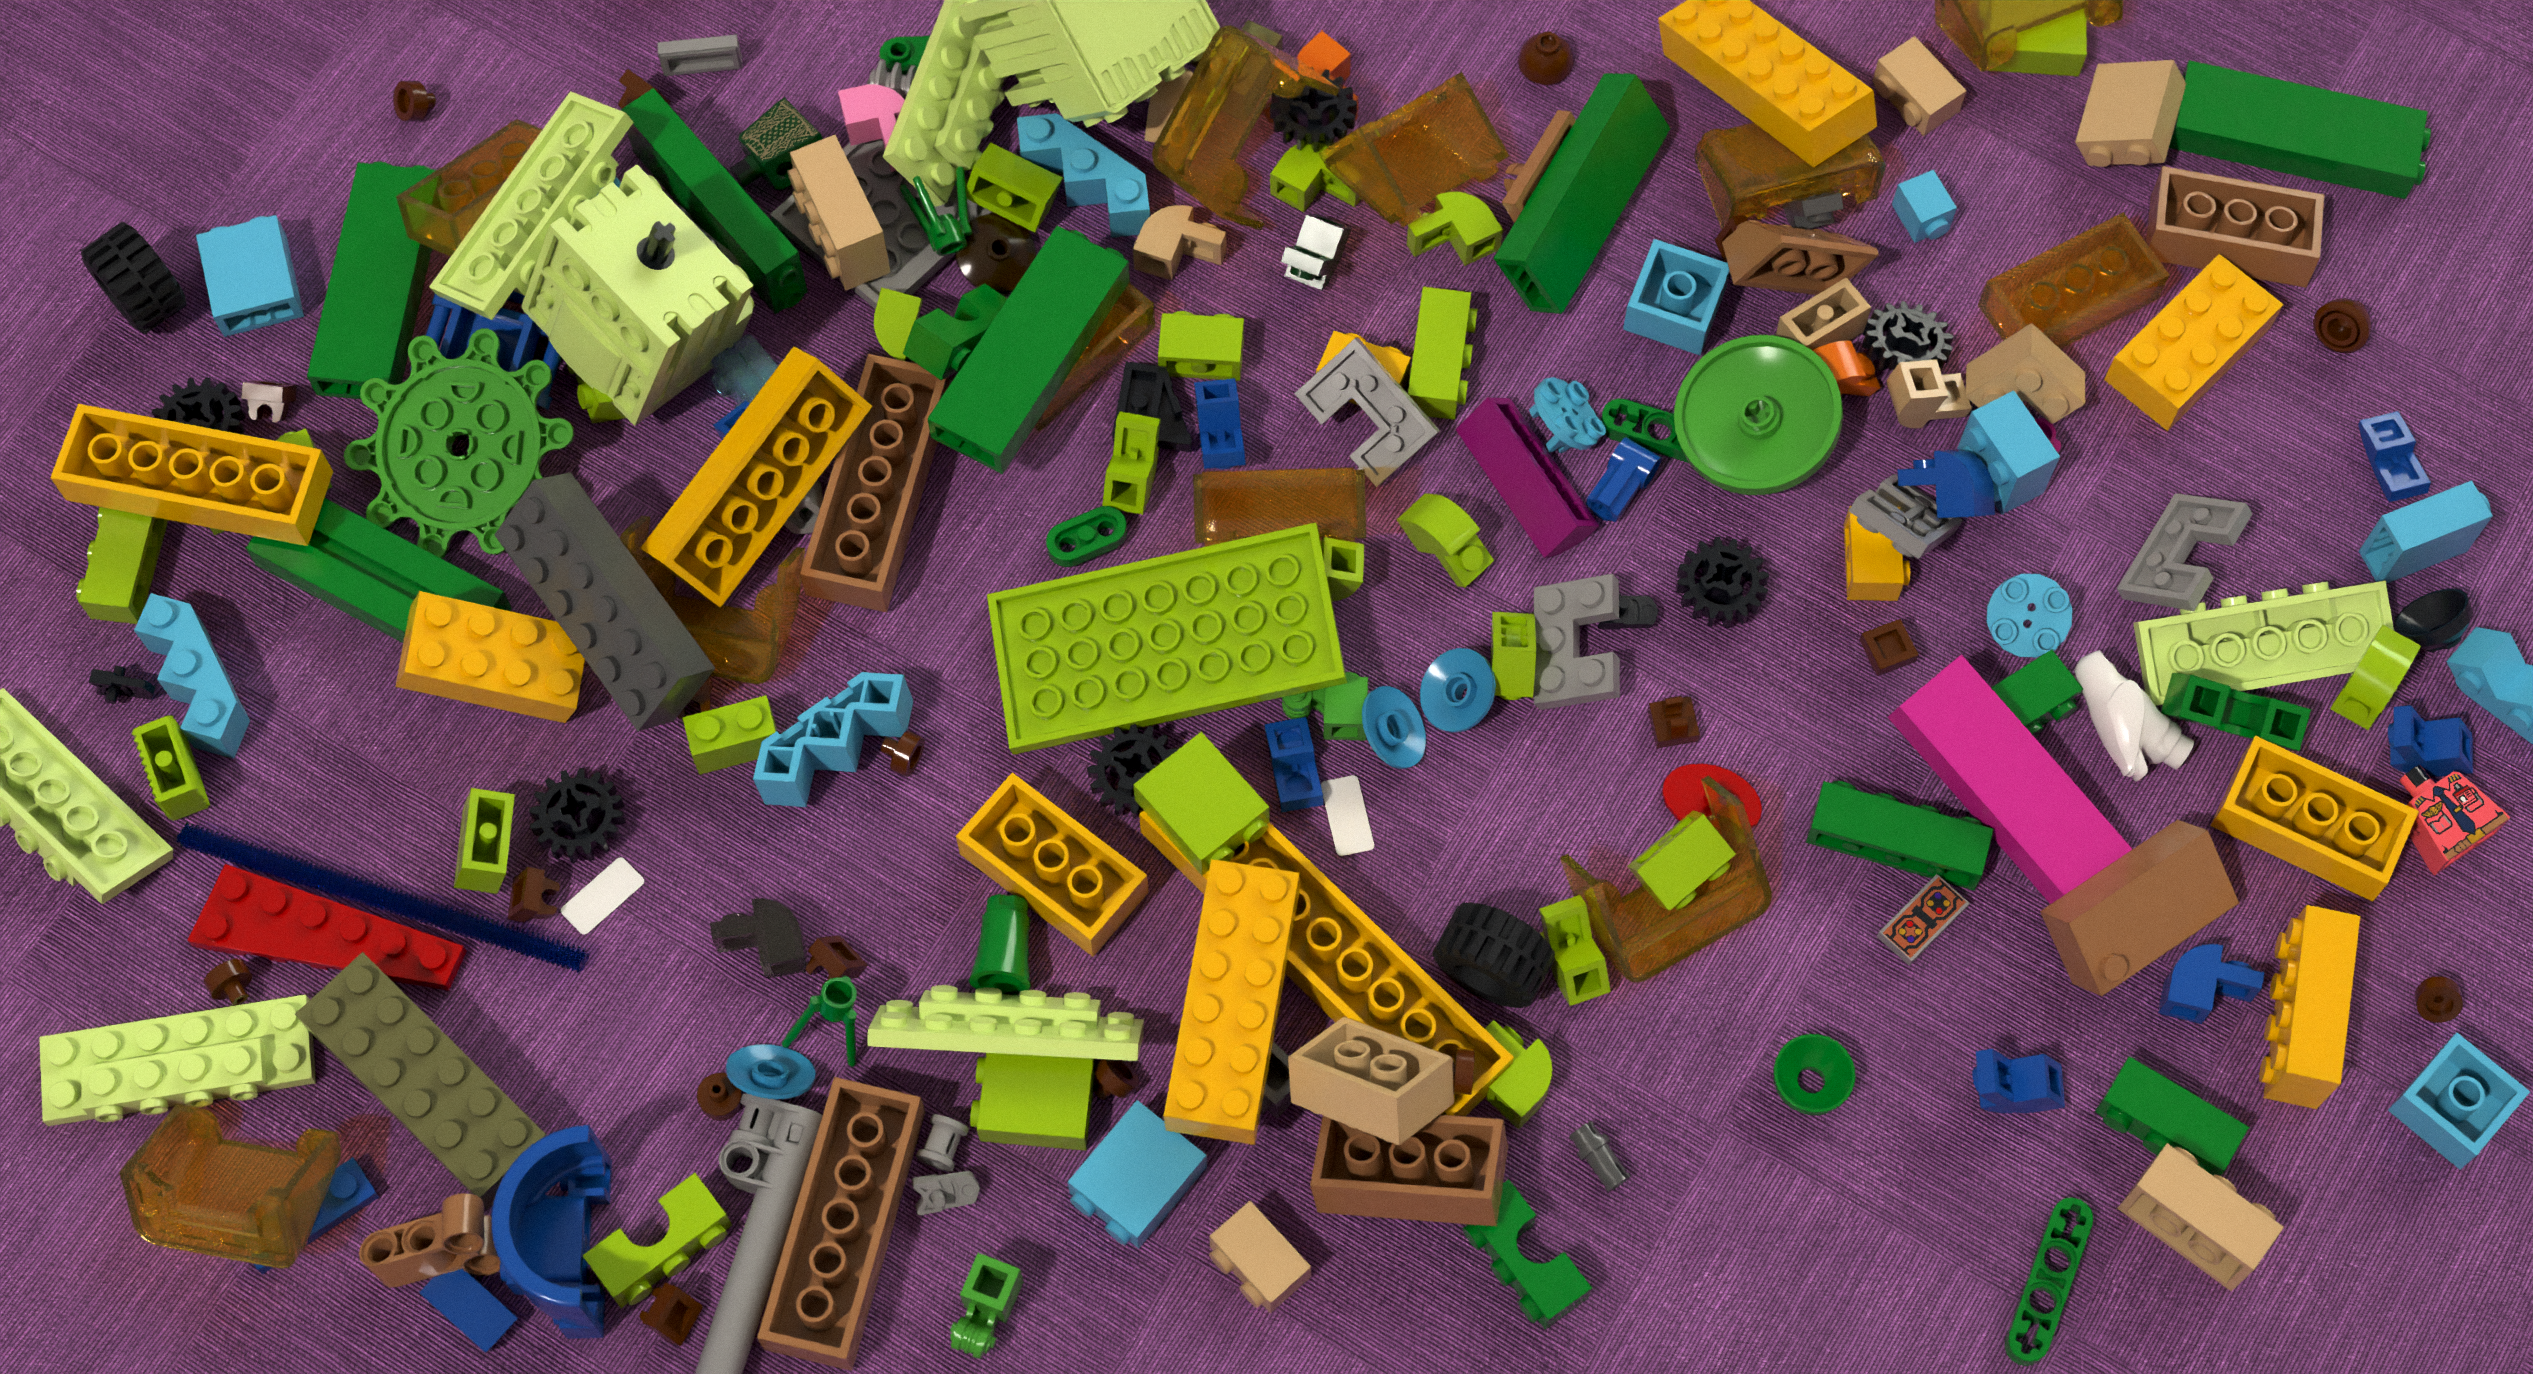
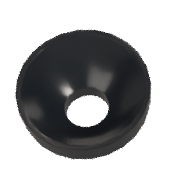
M2437 590L2417 598L2404 607L2395 618L2393 627L2395 632L2419 644L2421 650L2434 653L2438 650L2450 649L2462 640L2461 636L2472 619L2473 608L2467 594L2462 590Z

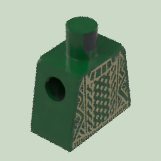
M784 97L739 134L738 141L746 157L730 167V170L743 188L762 176L774 190H782L792 185L787 172L793 169L790 152L820 141L823 137Z

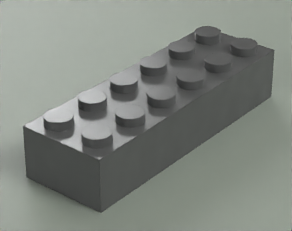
M569 472L533 480L494 534L635 729L642 731L673 722L715 670L714 665L572 473Z

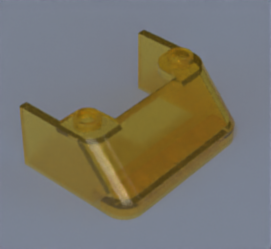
M1230 25L1224 26L1214 34L1155 142L1152 151L1153 163L1160 172L1220 218L1262 230L1265 223L1240 205L1248 189L1249 178L1246 170L1235 160L1273 92L1280 97L1291 99L1298 96L1305 85L1337 96L1340 88L1286 52L1242 29Z
M1361 467L1204 471L1193 473L1195 543H1204V547L1311 523H1317L1321 537H1330L1350 542H1356L1355 537L1366 538L1365 470Z
M642 515L622 532L620 540L714 665L715 670L712 672V676L750 684H761L771 678L778 669L798 610L801 587L800 572L804 562L805 548L797 547L779 565L777 583L767 585L758 593L755 599L754 611L726 605H722L720 608L712 602L675 595L676 576L653 558L646 557V553L640 549L648 538L650 517Z
M1710 776L1701 779L1712 811V815L1706 818L1736 855L1728 861L1730 864L1728 870L1719 878L1713 881L1707 879L1695 889L1697 893L1695 898L1683 908L1676 910L1674 907L1670 911L1662 908L1644 886L1621 897L1617 887L1610 881L1605 879L1596 880L1568 854L1560 857L1573 896L1581 895L1587 905L1592 932L1616 969L1631 982L1638 983L1648 980L1761 916L1770 905L1772 891L1744 804Z

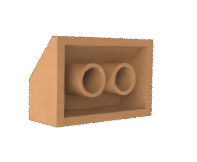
M1756 220L1741 223L1722 242L1733 285L1812 295L1821 293L1846 277L1850 280L1879 256L1877 248L1843 234L1824 232L1821 229L1794 228L1790 225L1765 224Z

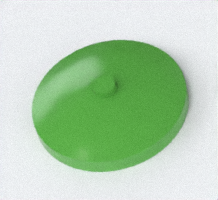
M1774 335L1740 337L1709 351L1687 373L1678 391L1674 408L1675 431L1682 452L1689 464L1711 484L1743 495L1777 493L1807 480L1824 465L1832 454L1840 437L1843 423V405L1840 390L1828 365L1820 356L1803 344Z

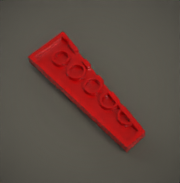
M228 864L224 865L187 940L191 946L200 949L241 956L249 954L267 957L271 961L287 963V961L297 962L328 970V968L343 970L363 952L391 981L448 991L467 953L463 945Z

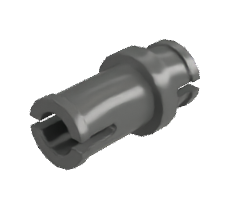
M1593 1121L1584 1124L1569 1136V1139L1579 1149L1576 1153L1581 1161L1586 1160L1604 1185L1607 1193L1616 1189L1631 1177L1630 1173L1626 1171L1609 1147L1608 1143L1611 1140L1606 1133L1602 1135L1599 1133Z

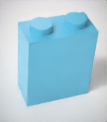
M277 215L255 217L249 222L229 227H215L209 232L196 235L212 315L224 337L304 317L287 235Z
M2471 480L2384 514L2360 548L2359 553L2375 581L2386 580V584L2467 552L2493 517L2489 501L2483 493L2477 490Z
M1137 1100L1069 1179L1068 1187L1072 1195L1070 1202L1087 1217H1091L1095 1213L1107 1223L1104 1227L1105 1230L1122 1245H1126L1130 1241L1139 1249L1207 1168V1155L1180 1133L1166 1131L1164 1121Z

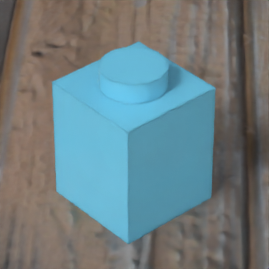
M1934 170L1898 184L1892 202L1894 210L1914 243L1925 238L1936 239L1944 235L1950 229L1957 209Z

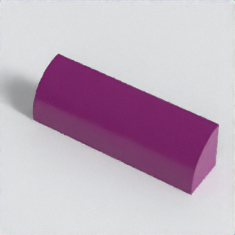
M1487 397L1455 429L1544 558H1550L1571 549L1599 527V524L1510 398Z

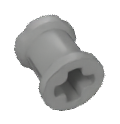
M932 1114L930 1123L933 1126L924 1148L917 1151L916 1157L928 1166L952 1172L955 1166L952 1159L961 1137L967 1136L969 1128L952 1118Z

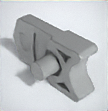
M971 1171L912 1178L914 1190L921 1194V1198L915 1205L918 1215L941 1212L943 1209L973 1204L976 1202L980 1190L979 1183Z

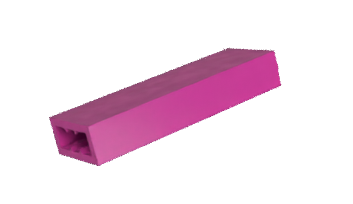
M1962 654L1888 716V719L1969 812L1982 822L1983 826L1994 829L1992 838L2050 904L2132 850L2130 845Z

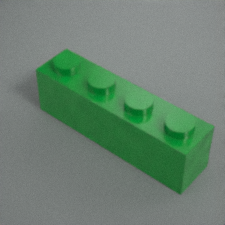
M1823 781L1805 843L1931 879L1938 874L1949 884L1975 890L1983 874L1994 829L1983 826L1982 822L1974 818L1960 817L1957 819L1943 815L1932 806L1918 805L1915 807L1900 803L1896 797L1889 794L1876 793L1872 795L1861 792L1847 782L1834 781L1830 783Z

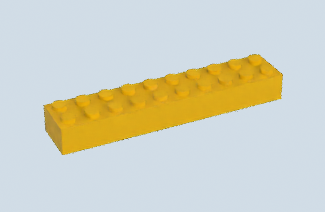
M1143 810L1139 814L1141 833L1205 895L1209 871L1201 875ZM1269 822L1266 832L1255 842L1249 844L1245 841L1233 851L1234 856L1229 862L1299 873L1300 892L1285 974L1335 1023L1341 1018L1346 1017L1451 1056L1453 1062H1455L1456 1048L1474 1049L1472 1094H1454V1104L1440 1114L1466 1116L1487 1096L1489 1086L1513 1063L1514 1057Z

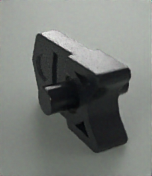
M1619 594V619L1600 622L1598 628L1601 630L1652 628L1659 610L1653 599L1649 596H1624Z
M115 666L113 672L92 669L88 682L98 687L96 694L106 696L105 701L110 704H116L117 699L121 695L151 700L156 688L145 680L124 677L126 669L121 666Z

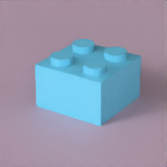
M1654 239L1628 303L1623 330L1701 355L1727 287L1730 274L1728 263Z
M2014 390L1972 411L1957 447L1959 450H1965L1977 456L1988 468L1994 486V504L2001 514L2042 495L2060 458L2056 449Z
M2456 1032L2439 1049L2388 1111L2461 1170L2478 1155L2530 1091Z

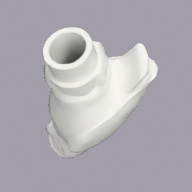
M2098 650L2082 657L2074 669L2077 681L2083 688L2082 694L2086 700L2090 718L2096 731L2123 776L2132 777L2135 782L2143 778L2148 772L2144 758L2150 764L2158 765L2163 762L2175 770L2178 769L2189 756L2194 746V740L2182 734L2180 726L2162 714L2147 693L2136 682L2120 675L2117 672L2116 666L2104 657L2102 651Z

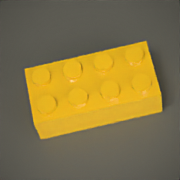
M2218 254L2114 357L2104 380L2168 431L2271 329L2284 304L2222 255Z
M419 591L410 606L395 687L566 723L577 709L585 659L557 621Z
M2255 736L2242 754L2210 826L2373 902L2388 884L2419 811Z
M1013 772L956 835L961 856L1009 893L1027 900V906L1092 957L1095 956L1149 893L1146 873Z
M2306 905L2297 918L2290 919L2285 933H2279L2274 955L2275 958L2281 959L2279 973L2273 975L2269 991L2270 999L2275 1000L2274 1015L2270 1014L2268 1016L2264 1031V1039L2270 1041L2269 1056L2263 1057L2259 1071V1081L2265 1083L2263 1098L2317 1109L2341 1084L2360 924L2359 915Z

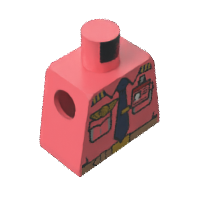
M2418 765L2399 780L2413 797L2407 806L2419 811L2409 837L2434 876L2495 835L2510 819L2504 810L2460 772L2453 771L2435 783L2421 765Z

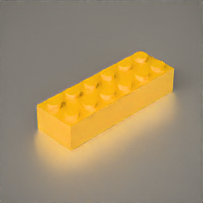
M1686 0L1658 18L1663 54L1813 168L1877 127L1874 90L1750 0Z
M793 346L640 549L699 595L721 608L873 406L818 358Z
M78 404L50 478L67 501L308 546L333 475V470L321 449Z
M1211 859L1163 1116L1166 1131L1255 1145L1300 892L1298 872Z

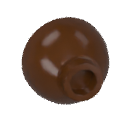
M1543 32L1531 36L1523 44L1518 56V65L1522 74L1530 81L1541 85H1552L1564 80L1570 74L1573 67V54L1568 43L1561 36L1553 32Z
M2338 298L2325 303L2317 310L2313 319V329L2319 341L2330 350L2338 353H2352L2361 349L2368 340L2371 332V319L2364 305L2359 301Z

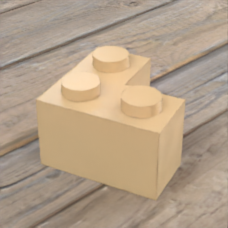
M2031 323L1967 364L1965 396L1980 408L2014 390L2022 402L2026 400L2046 420L2054 424L2085 405V371Z

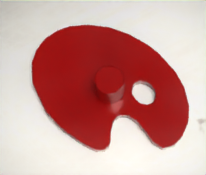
M1703 763L1688 764L1673 770L1666 777L1663 784L1662 796L1665 805L1679 822L1694 810L1704 814L1718 833H1720V815L1732 816L1743 826L1750 829L1757 826L1761 818V800L1755 789L1746 780L1728 769ZM1732 793L1738 797L1739 802L1737 804L1729 803L1725 795Z

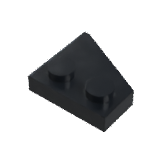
M1126 361L1112 432L1113 442L1116 419L1121 411L1159 418L1158 446L1164 449L1191 452L1192 438L1184 423L1182 410L1172 389V382L1167 368Z

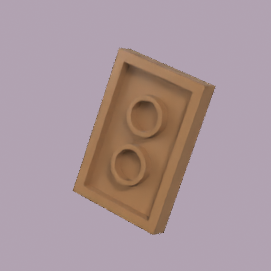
M1557 110L1526 163L1514 162L1507 168L1505 173L1517 176L1516 180L1504 178V187L1507 194L1502 204L1514 223L1576 120L1571 111Z

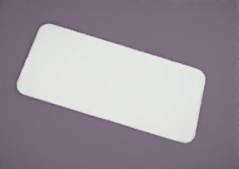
M1351 775L1323 781L1321 788L1336 853L1339 856H1345L1372 850L1374 848V841L1358 777Z
M617 858L561 908V913L581 934H588L644 884V878L624 858Z

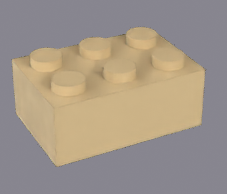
M836 135L790 152L793 169L787 172L795 190L792 194L801 215L806 213L810 221L808 228L817 247L822 245L826 254L823 256L824 262L831 278L839 277L845 291L891 273L883 230Z
M1346 1017L1341 1018L1288 1056L1291 1103L1311 1110L1313 1113L1321 1114L1344 1123L1351 1128L1359 1129L1382 1138L1386 1142L1401 1145L1454 1104L1453 1062L1451 1056Z
M2168 1143L2148 1165L2117 1208L2230 1291L2236 1288L2256 1268L2284 1228L2275 1221L2276 1217L2269 1209L2258 1203L2251 1204L2236 1193L2237 1189L2230 1181L2219 1175L2212 1176L2198 1166L2197 1159L2191 1153L2179 1147L2173 1148Z

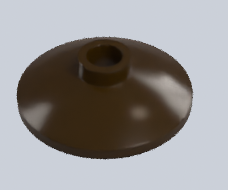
M985 214L969 222L973 233L965 237L967 246L955 253L961 273L976 288L985 283L998 293L1014 290L1036 257L1035 244L1026 228L998 214ZM995 243L1001 244L1005 248V254L996 255L992 251V245Z

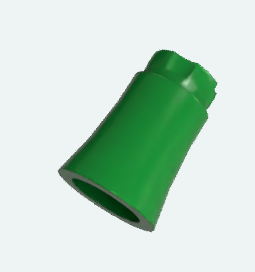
M1002 894L993 895L988 898L987 909L982 916L976 959L969 978L970 985L975 989L997 988L1002 990L1003 995H1018L1021 991L1030 989L1028 963L1030 918L1028 917V901L1016 895Z

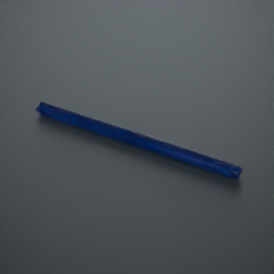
M187 822L182 831L177 835V842H180L181 847L185 846V848H190V850H195L196 852L200 851V853H205L206 855L210 854V856H215V858L220 857V859H225V861L230 860L231 863H240L241 866L245 865V867H250V869L255 868L256 871L260 870V872L265 871L266 874H275V877H285V880L290 879L291 882H300V885H310V888H320V891L325 890L326 893H335V896H345V899L350 898L351 901L355 899V902L360 901V904H370V907L375 906L376 909L380 907V910L385 909V912L390 911V913L395 912V915H405V918L410 917L411 920H420V923L425 922L426 925L430 923V926L435 925L436 928H445V931L450 930V932H455V934L460 933L461 936H470L471 939L475 938V940H480V942L485 941L486 944L490 943V945H495L496 947L501 945V948L506 947V950L511 949V952L516 950V953L521 952V955L526 954L527 957L531 955V958L536 957L537 960H546V963L551 962L552 965H561L562 968L566 967V969L572 968V971L577 970L578 973L584 969L585 963L589 960L590 953L587 954L585 948L581 952L580 946L576 950L575 944H573L571 949L569 942L567 947H565V941L561 945L559 939L556 943L555 938L552 941L550 940V936L546 939L545 935H542L540 939V933L536 936L534 931L530 936L529 930L525 934L524 928L520 932L519 927H517L515 931L514 925L510 929L509 923H507L505 928L504 922L500 926L499 920L495 924L493 918L491 922L489 917L485 920L483 915L480 919L479 914L476 917L474 916V912L471 915L468 910L466 913H464V909L460 912L458 907L455 910L454 906L449 908V904L444 906V903H441L439 905V901L434 903L433 899L429 902L428 898L423 900V896L418 898V895L414 897L413 893L408 895V891L404 894L403 890L398 892V888L396 890H393V887L388 889V885L383 887L381 883L379 886L378 882L373 884V880L369 883L368 879L363 881V877L358 879L356 875L354 878L353 874L348 876L347 872L344 875L343 871L338 873V869L333 871L332 867L328 870V866L323 868L321 864L319 867L318 863L313 865V861L309 864L308 860L303 862V858L298 860L297 856L293 859V855L288 857L286 853L284 856L283 852L278 854V850L273 852V849L268 851V847L263 849V846L258 848V844L253 846V842L249 845L248 841L244 843L243 839L239 841V838L234 840V836L229 838V835L224 837V833L219 835L218 831L214 833V830L209 832V829L204 830V827L199 829V825L194 827L193 823L189 826V822Z

